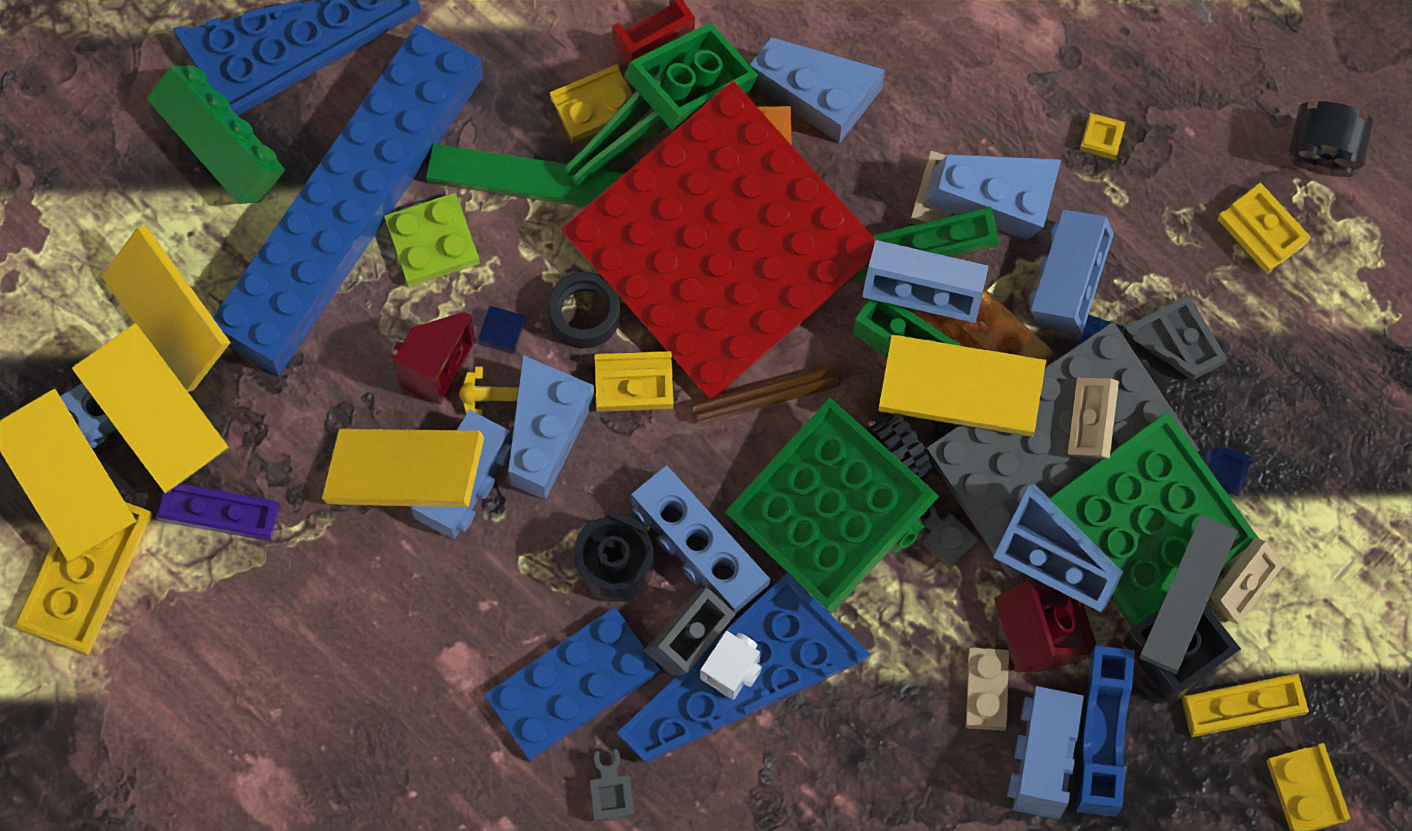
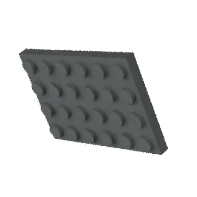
M1114 322L1045 367L1034 437L959 425L924 449L993 555H995L1028 486L1035 484L1049 498L1102 459L1068 455L1077 378H1111L1119 381L1110 452L1166 412H1169L1195 450L1199 451ZM997 560L1009 579H1013L1022 573Z

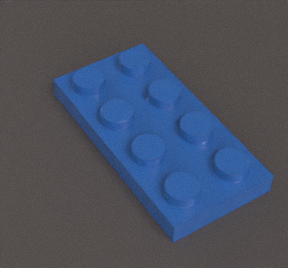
M614 607L493 688L484 696L530 762L660 674V669L654 660L644 652V646L616 607Z

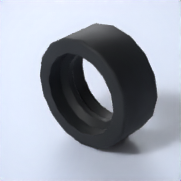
M591 272L572 273L562 278L555 285L548 300L550 326L556 336L567 345L580 349L597 347L607 342L617 331L621 318L619 295L601 275ZM579 291H590L599 294L607 307L604 321L592 329L579 330L569 326L562 316V306L568 296Z

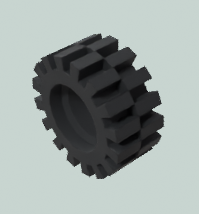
M891 413L867 428V431L919 478L932 470L931 463L928 461L929 456L924 452L923 449L925 448L922 442L918 441L915 431H911L910 425L907 421L904 422L901 415Z

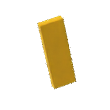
M1299 673L1183 696L1181 699L1191 737L1306 715L1309 712Z

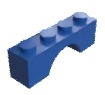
M1095 646L1089 657L1076 812L1116 817L1122 808L1125 778L1124 734L1128 704L1132 691L1135 650Z

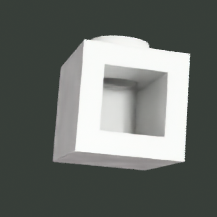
M726 631L701 668L700 679L734 700L744 684L751 687L762 670V667L758 665L760 662V651L756 649L757 644L742 633H737L734 636Z

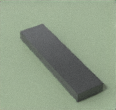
M1203 515L1200 516L1139 656L1140 659L1177 674L1237 535V530Z

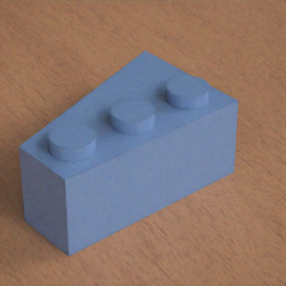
M772 37L750 64L758 74L753 87L780 105L791 106L792 113L839 144L881 91L885 71Z
M947 155L932 171L924 203L956 215L991 206L997 230L1028 241L1044 227L1061 160Z
M524 355L508 472L512 486L546 500L595 401L594 386Z
M1035 484L1028 486L993 557L1100 612L1106 607L1123 573Z
M1036 686L1032 698L1025 697L1021 720L1028 721L1025 736L1018 735L1014 758L1021 760L1019 773H1011L1007 797L1014 798L1012 810L1060 819L1069 801L1070 793L1067 792L1069 776L1073 772L1074 760L1072 759L1075 742L1078 738L1083 695Z

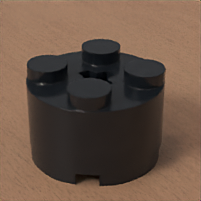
M1318 101L1317 108L1307 109L1308 102L1302 103L1298 108L1289 148L1290 154L1294 156L1293 164L1304 169H1315L1317 164L1331 168L1330 172L1336 176L1352 177L1354 170L1364 166L1374 122L1373 118L1368 115L1365 121L1359 117L1361 110L1345 104Z
M607 514L605 517L597 520L594 519L587 523L578 534L574 547L576 571L580 583L590 594L604 601L628 602L645 589L653 574L654 554L651 539L639 521L624 514ZM616 553L621 554V561L616 560L614 563L608 561V557L613 558Z

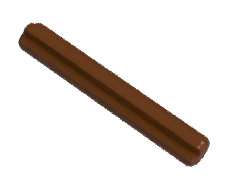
M827 366L694 402L692 404V414L697 424H704L836 388L840 385V375L836 366Z

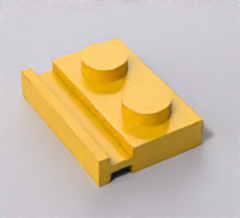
M618 64L550 92V99L555 105L571 142L575 143L598 133L633 94L625 78H623Z
M1261 182L1234 202L1230 208L1221 212L1217 219L1267 275L1277 265L1282 264L1305 246L1311 238Z
M671 351L595 354L597 412L674 409Z
M1324 743L1267 760V765L1290 831H1317L1338 823L1348 822L1351 819Z

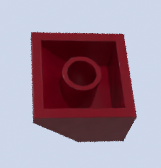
M461 312L412 327L406 338L401 337L397 341L391 357L394 359L393 363L401 387L438 405L442 404L476 342L471 314Z
M1027 581L994 598L998 611V620L1003 627L1009 646V655L1015 665L1016 672H1041L1089 659L1094 647L1097 646L1084 604L1041 581Z

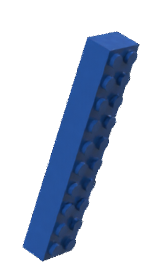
M417 23L213 316L215 322L230 341L228 347L278 376L281 374L385 222L384 215L392 212L431 155L433 143H439L483 79L481 58Z

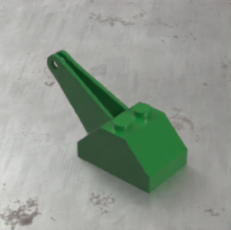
M711 22L631 61L624 77L637 91L587 146L568 163L564 172L569 177L574 176L573 182L577 186L583 185L601 170L666 128L670 127L671 130L675 131L732 80L746 94L752 88L758 74ZM651 108L655 110L649 116H647L645 119H643L641 122L635 125L632 129L626 132Z

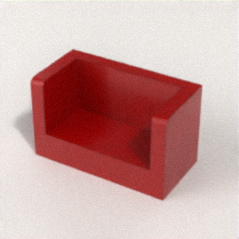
M669 0L668 7L627 30H624L619 22L612 26L613 44L629 66L631 61L694 31L695 17L683 0Z

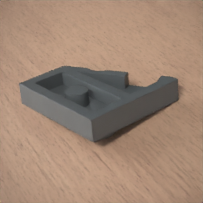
M1189 295L1126 326L1123 331L1128 339L1191 380L1225 364L1228 359Z

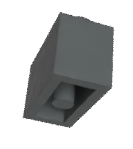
M709 588L692 592L644 649V652L671 677L688 673L735 616V613Z

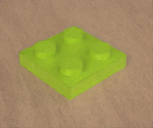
M456 192L384 215L408 288L480 264L479 256Z

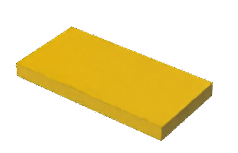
M137 227L104 272L102 278L187 392L194 391L230 344V341L148 227Z
M136 322L72 367L74 373L165 494L229 449L228 445Z
M892 335L879 411L1034 437L1046 360Z
M55 388L0 420V452L68 563L137 523Z
M339 429L322 499L327 504L469 508L484 436L480 431Z
M125 502L137 523L68 563L57 543L53 540L14 624L16 629L89 656L151 520L152 513Z

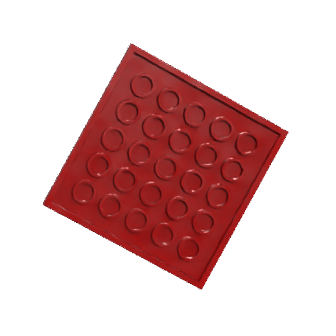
M734 80L561 229L666 351H671L673 359L708 399L719 396L866 268L870 263L876 240Z

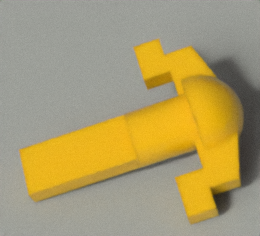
M475 367V373L467 372L464 384L459 391L466 414L471 410L482 416V409H475V402H517L519 387L475 386V379H483V367Z

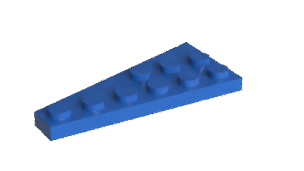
M301 0L247 11L241 17L220 21V18L207 20L205 25L186 28V25L175 27L173 31L195 67L205 73L206 81L216 92L228 99L230 108L239 116L422 12V9L417 0H313L301 3Z
M786 573L726 630L734 636L737 633H742L757 644L756 649L760 651V662L758 665L762 667V670L751 687L744 684L736 698L732 700L700 679L701 668L725 634L724 632L707 648L688 673L678 675L617 732V736L646 764L870 659L871 654L789 573Z

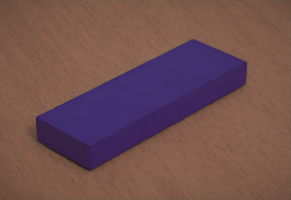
M179 484L166 494L162 491L156 519L165 523L272 542L280 503L279 501Z

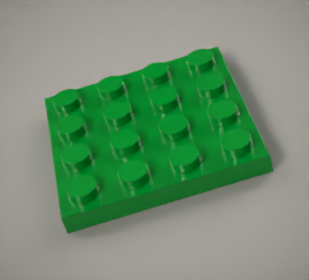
M829 397L725 513L821 605L833 613L936 501L939 495Z
M1169 412L1163 413L1110 452V459L1102 458L1049 497L1123 572L1110 598L1132 628L1161 608L1201 515L1238 531L1224 565L1245 550L1254 538L1259 539Z

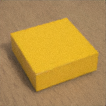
M1089 113L1079 151L1116 160L1126 122Z

